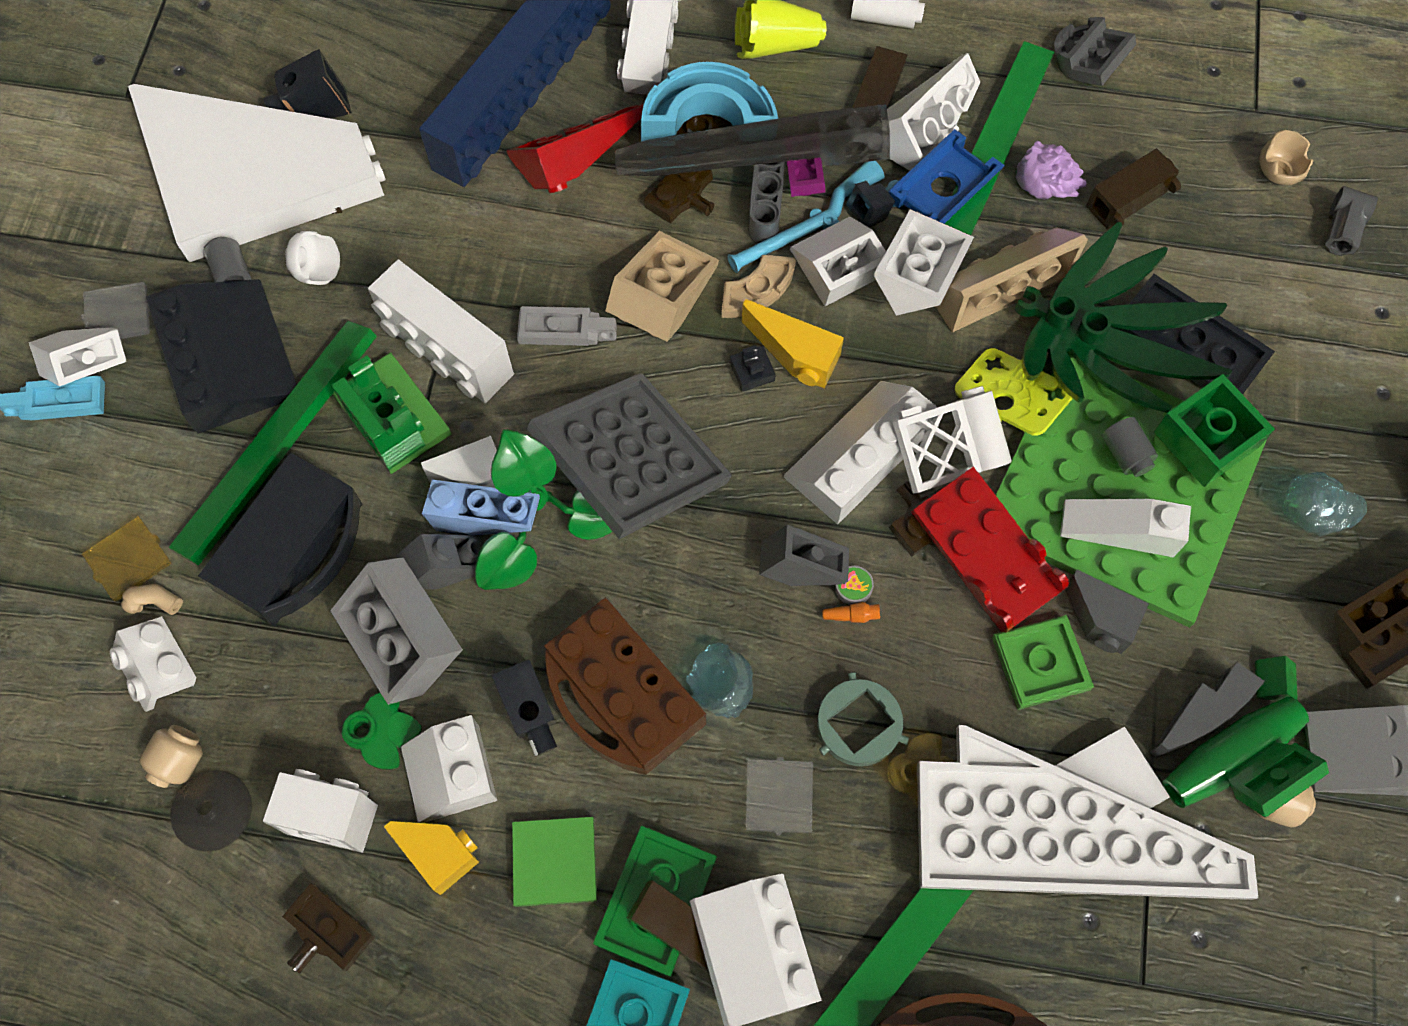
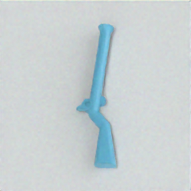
M870 157L835 188L827 210L822 212L820 209H813L810 212L809 219L736 255L728 254V262L732 270L738 273L741 267L761 258L762 255H767L820 228L824 230L838 223L844 200L851 195L855 184L867 181L869 185H872L885 178L884 172L875 158Z

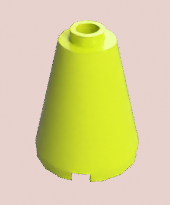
M745 0L744 7H737L735 45L742 47V52L737 53L741 59H752L813 48L819 45L820 40L823 41L825 39L826 21L822 20L821 14L782 0Z

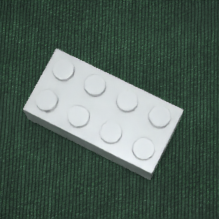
M399 259L368 287L374 302L371 306L381 318L379 324L382 329L393 338L397 335L405 341L406 347L418 358L425 356L430 360L431 366L439 375L444 378L450 376L457 381L458 388L469 398L476 396L486 404L514 375L505 340Z

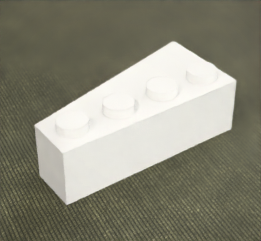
M628 0L627 18H630L629 29L624 28L622 35V48L626 49L624 59H619L617 78L622 80L624 92L648 95L654 85L658 86L666 79L669 67V53L666 52V49H672L674 23H677L679 13L678 1L681 0Z

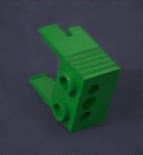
M368 355L348 367L353 376L351 381L348 382L343 377L331 385L351 421L388 470L426 446L420 434L425 430L423 425L406 405L401 407L404 401L393 386L385 387Z

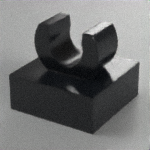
M754 345L730 356V365L742 392L775 381L776 374L763 345L758 347Z

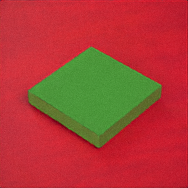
M1067 615L1015 628L1007 633L1000 632L993 635L992 640L1018 710L1090 691L1094 688Z
M593 817L512 822L513 906L597 902Z

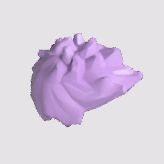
M1036 141L1034 146L1026 151L1025 156L1017 165L1015 177L1017 183L1023 190L1035 196L1036 199L1045 200L1052 196L1059 198L1077 197L1079 193L1076 190L1086 187L1087 184L1080 177L1083 174V170L1079 168V165L1071 158V154L1066 152L1065 148L1061 145H1043L1040 141Z

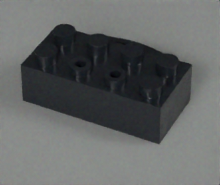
M290 452L198 577L214 592L275 627L281 618L292 614L316 598L340 572L354 545L359 525L360 507L363 504L351 486ZM343 532L338 548L329 563L316 578L304 587L306 582L323 565L333 545Z

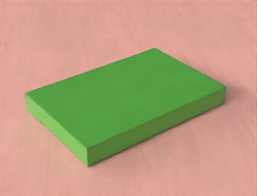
M389 353L373 363L385 387L393 386L404 401L401 407L406 405L423 425L425 430L420 434L426 445L388 470L390 474H393L452 435V433L392 353ZM334 391V393L332 394L333 397L336 399L341 408L347 414L342 403L340 402L338 396Z

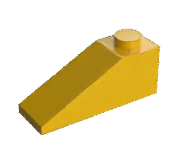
M745 299L742 304V323L792 376L798 378L805 385L819 386L825 389L841 355L844 337Z

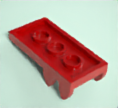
M974 466L911 511L1001 632L1007 633L1069 586L1065 573L1057 568H1051L1046 562L1045 557L1047 554L1045 547L1039 541L1029 539Z

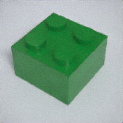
M1222 374L1169 411L1154 433L1199 483L1205 487L1257 450L1273 433L1275 428Z

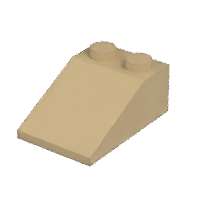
M659 231L614 277L606 312L648 332L654 337L668 342L683 324L717 268L719 260Z

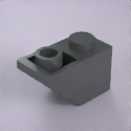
M420 534L396 557H403L423 589H440L475 577L476 560L479 551L484 545L482 536Z

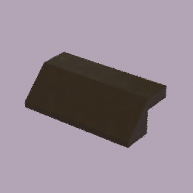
M1407 568L1333 614L1342 658L1366 689L1371 688L1408 664Z

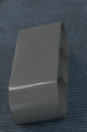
M773 142L760 145L755 153L748 231L749 236L756 243H760L779 233L786 153L782 146Z

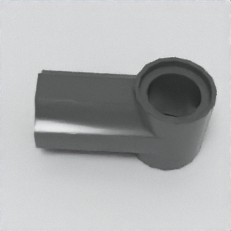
M1346 186L1340 188L1329 212V215L1333 216L1325 246L1329 248V253L1343 256L1347 254L1353 255L1357 251L1364 227L1375 210L1378 197Z

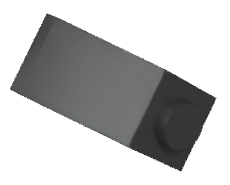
M788 524L762 541L759 575L789 586L840 585L848 582V547Z
M1076 570L1069 579V586L1065 590L1085 637L1095 641V645L1106 652L1122 654L1132 644L1149 603Z

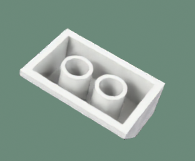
M783 874L750 880L690 900L724 1026H742L822 1001Z

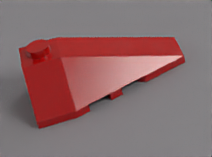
M644 104L628 106L594 118L592 126H590V123H584L563 129L565 136L557 134L547 138L543 136L507 150L508 157L534 189H548L549 193L564 190L568 187V181L579 177L642 118Z

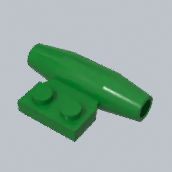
M1288 696L1244 715L1195 748L1163 780L1162 785L1169 794L1170 800L1180 808L1190 806L1231 786L1236 799L1266 818L1329 774L1326 760L1297 743L1288 744L1309 722L1308 713L1302 704L1293 697Z

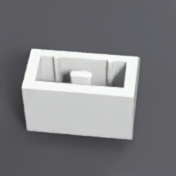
M848 217L790 248L824 306L875 281L874 273L886 253L874 231L852 217Z

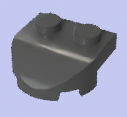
M1104 17L1088 18V24L1074 28L1073 24H1070L1059 32L1054 42L1058 66L1061 72L1069 79L1102 86L1136 46L1135 34L1107 29Z

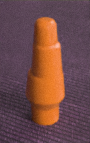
M854 603L848 606L824 609L822 611V618L824 620L866 623L869 620L880 619L879 604Z

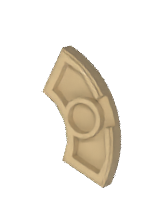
M762 255L759 266L749 276L737 281H726L724 285L722 318L742 317V304L745 299L765 307H769L777 301L786 291L793 278L796 265L795 257Z

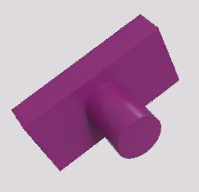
M818 135L785 138L784 147L791 197L825 193Z

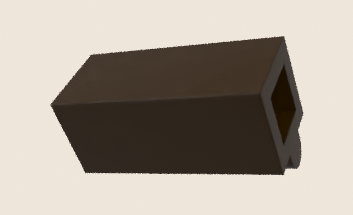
M1156 148L1096 185L1086 207L1107 230L1117 222H1121L1123 226L1124 219L1169 191L1175 193L1180 190L1181 183L1176 178L1179 170L1169 158H1166Z

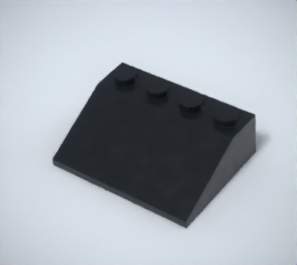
M260 279L181 284L146 296L182 415L197 434L282 404L296 387L297 382Z

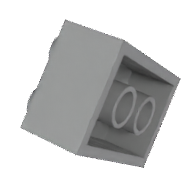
M403 557L367 563L330 610L388 705L423 695L463 650Z

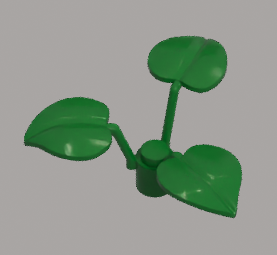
M502 430L499 446L491 465V479L499 492L511 497H519L527 492L539 494L540 499L536 511L542 509L546 502H551L564 513L571 514L567 527L570 533L578 538L586 540L598 539L613 532L578 490L572 497V507L562 503L553 496L552 492L546 491L543 485L553 480L556 473V461L551 451L543 443L518 431ZM499 532L484 543L479 551L475 565V579L479 588L484 590L511 588L524 583L531 577L537 566V554L531 545L524 543L526 532H519L517 539L508 532Z

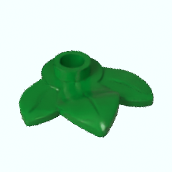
M381 693L372 696L363 710L355 711L345 719L342 725V737L351 748L361 750L367 764L383 770H392L400 766L398 748H401V746L417 737L422 731V726L412 716L398 712L400 702L388 705ZM361 725H369L368 734L364 737H358L357 729Z

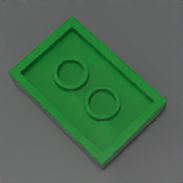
M641 826L593 945L671 977L680 953L626 917L648 880L654 881L691 906L690 900L703 896L717 856Z

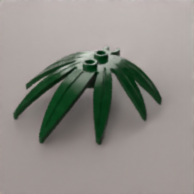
M1117 222L1077 260L1059 284L1050 301L1043 298L1041 292L1034 287L1027 286L1023 297L1032 303L1028 304L1019 300L1015 311L1021 316H1035L1040 320L1031 331L1022 355V369L1026 379L1030 381L1035 380L1041 374L1046 362L1047 352H1049L1051 368L1058 383L1070 397L1082 403L1085 397L1076 369L1067 353L1070 352L1094 379L1109 390L1141 406L1168 413L1171 411L1172 405L1157 397L1104 358L1140 372L1177 379L1215 380L1222 374L1228 378L1232 370L1114 328L1146 331L1184 327L1221 315L1225 311L1227 304L1218 302H1171L1095 307V304L1110 300L1138 284L1156 268L1168 251V248L1164 246L1135 258L1110 271L1085 288L1100 272L1114 248L1122 228V223Z

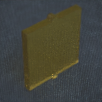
M139 516L82 553V556L94 572L93 579L103 585L114 602L121 599L122 594L129 587L140 586L172 564L159 545L160 538L157 535H152Z

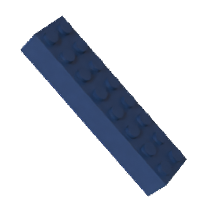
M526 0L419 128L431 170L462 187H465L472 178L477 177L482 169V165L489 156L498 151L502 140L510 131H513L518 126L522 115L528 108L536 104L539 94L543 89L553 83L557 72L564 63L572 59L576 48L583 40L585 41L589 38L597 22L606 17L610 10V0Z

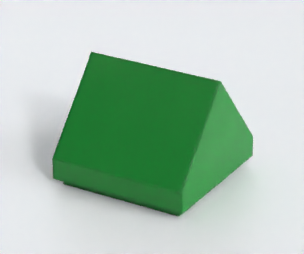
M1287 656L1255 661V675L1264 680L1256 692V699L1278 701L1290 696L1298 701L1296 663Z

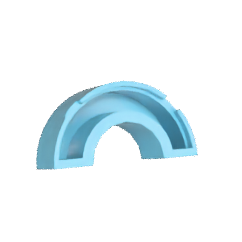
M719 62L691 63L669 72L665 80L658 86L654 85L650 90L642 110L641 143H675L677 131L682 124L694 116L704 114L720 116L731 122L739 133L741 143H775L778 126L777 110L763 85L761 87L749 78L750 74L744 70Z

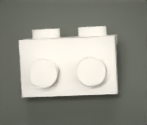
M162 617L116 632L113 648L110 649L112 663L117 670L122 669L127 678V688L131 698L135 702L139 701L145 712L154 709L158 698L194 686L196 676Z

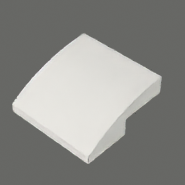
M1125 727L1055 765L1148 808H1152L1170 798Z

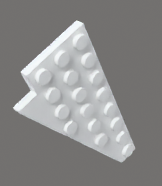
M959 725L956 728L957 762L919 761L917 764L920 888L1244 900L1258 898L1254 855L966 725Z

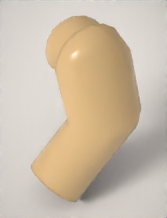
M158 584L132 586L125 590L122 594L121 607L124 611L135 614L142 611L143 605L154 604L168 614L174 615L181 608L183 600Z

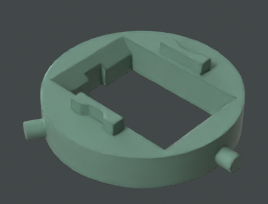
M853 672L848 674L849 681L834 687L826 695L820 706L817 717V729L823 746L819 748V751L823 756L829 752L839 761L849 765L869 766L888 757L898 742L906 745L909 737L902 735L903 715L895 697L886 688L875 682L857 680L856 673ZM867 691L876 703L879 702L884 708L885 714L893 724L854 754L828 721Z

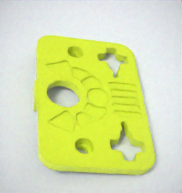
M995 348L984 351L955 385V394L963 399L962 391L983 386L985 392L992 391L994 400L1001 396L1010 397L1014 402L1011 408L1007 410L997 409L1000 421L1002 422L1003 420L1033 436L1043 434L1073 399L1064 391L1055 377L1043 371L1033 381L1026 379L1022 369V361ZM996 358L1001 359L1000 365L1004 369L994 367L992 370L987 369L988 364L985 362L987 359L991 361ZM1057 388L1062 389L1061 395L1064 397L1062 400L1055 398L1053 401L1048 400V393L1044 391H1054Z

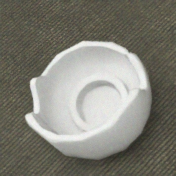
M301 231L289 240L285 251L286 266L296 280L306 284L325 285L336 278L340 268V252L332 237L320 235L315 231Z

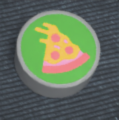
M849 566L848 582L835 585L836 595L847 605L866 602L873 591V578L866 569L860 566Z

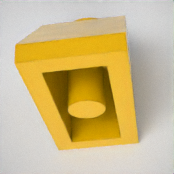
M390 821L384 826L433 891L440 895L479 863L472 854L478 847L463 829L456 833L448 825Z

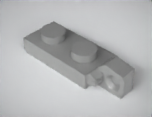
M520 307L517 332L519 344L589 346L596 345L598 341H615L617 338L616 318L600 317L599 313L591 312L590 308Z

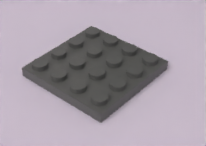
M642 373L530 420L527 427L531 435L551 451L557 466L618 539L726 485L732 476Z

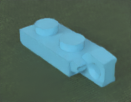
M88 376L62 386H58L48 380L26 382V386L21 387L20 392L0 394V410L6 417L18 416L21 420L30 421L104 414L105 381L101 376Z

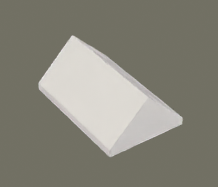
M911 209L909 210L874 273L876 281L896 316L941 304L973 241V236Z

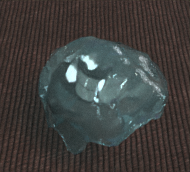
M1313 472L1294 477L1281 502L1282 511L1285 516L1297 526L1304 528L1306 532H1314L1319 536L1340 532L1345 528L1350 529L1358 524L1367 513V503L1361 495L1346 491L1342 483L1323 472Z
M720 642L709 645L697 655L693 671L686 676V682L690 685L693 692V699L716 716H723L729 719L731 717H739L742 710L748 706L750 699L753 697L752 666L740 653L730 650L726 643Z

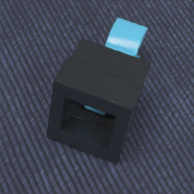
M898 180L889 182L886 188L881 183L870 186L867 181L857 183L846 206L860 223L868 228L873 227L877 223L885 221L892 207H896L894 204L895 200L889 194V190Z

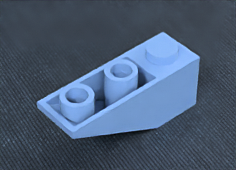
M432 479L422 514L436 531L472 536L497 534L499 532H526L532 529L540 495L527 492L519 497H511L492 487Z

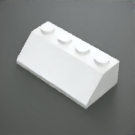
M880 381L784 474V478L838 525L903 460L892 422L899 420L898 412L919 405L922 412L937 408V406L912 386ZM932 418L925 419V420H926L927 422L931 423ZM916 423L907 425L910 441L918 445L923 440L927 430Z

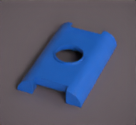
M954 129L889 190V194L895 200L894 204L896 207L900 208L904 204L915 212L945 224L1005 165L994 157L988 162L983 163L963 148L966 137ZM938 177H949L956 182L958 191L953 196L943 197L937 195L932 190L931 184Z

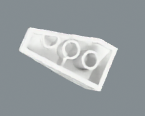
M968 53L962 54L893 104L870 125L884 156L910 171L954 129L959 131L957 122L962 112L968 111L980 84Z

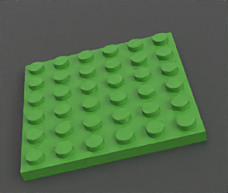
M1067 352L1078 374L1085 398L1082 403L1072 399L1043 434L1033 436L1026 432L1024 433L996 496L1029 539L1039 541L1045 547L1047 554L1045 560L1047 563L1071 574H1074L1076 570L1088 574L1149 603L1148 609L1190 628L1196 621L1266 440L1257 450L1203 487L1154 433L1167 413L1141 406L1109 390L1094 379L1070 352ZM1135 380L1157 397L1172 405V409L1184 401ZM1060 388L1054 391L1044 390L1048 393V400L1053 401L1055 398L1061 400L1064 398L1061 395L1062 389ZM1129 417L1136 418L1158 454L1157 459L1153 461L1155 467L1138 477H1135L1133 473L1128 475L1123 473L1102 438L1105 430ZM1066 499H1155L1191 506L1188 542L1174 557L1060 537L1064 501Z

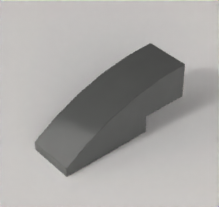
M1236 662L1222 673L1212 689L1202 683L1189 693L1150 751V754L1157 758L1177 751L1201 739L1233 717L1253 697L1264 680Z

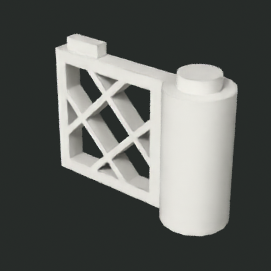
M853 0L851 20L914 29L915 22H922L925 3H920L919 0Z
M983 386L962 391L963 399L924 412H922L920 405L898 412L899 420L892 422L913 493H919L952 482L973 466L978 472L1012 462L992 391L985 392ZM952 411L956 424L951 436L937 428L943 414ZM932 418L931 423L927 422L925 419ZM916 423L927 430L920 446L910 441L907 425ZM933 435L948 442L941 459L926 451ZM955 447L964 452L967 468L958 470L948 464ZM923 457L937 465L931 480L922 482L918 469ZM944 470L949 472V474L942 476Z

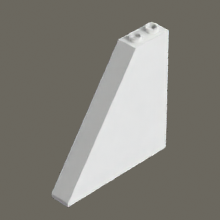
M138 84L128 86L176 243L189 262L205 257V247L217 237L232 238L241 245L335 213V208L341 207L344 210L384 196L380 182L386 180L379 161H371L370 156L376 154L369 135L362 137L357 123Z

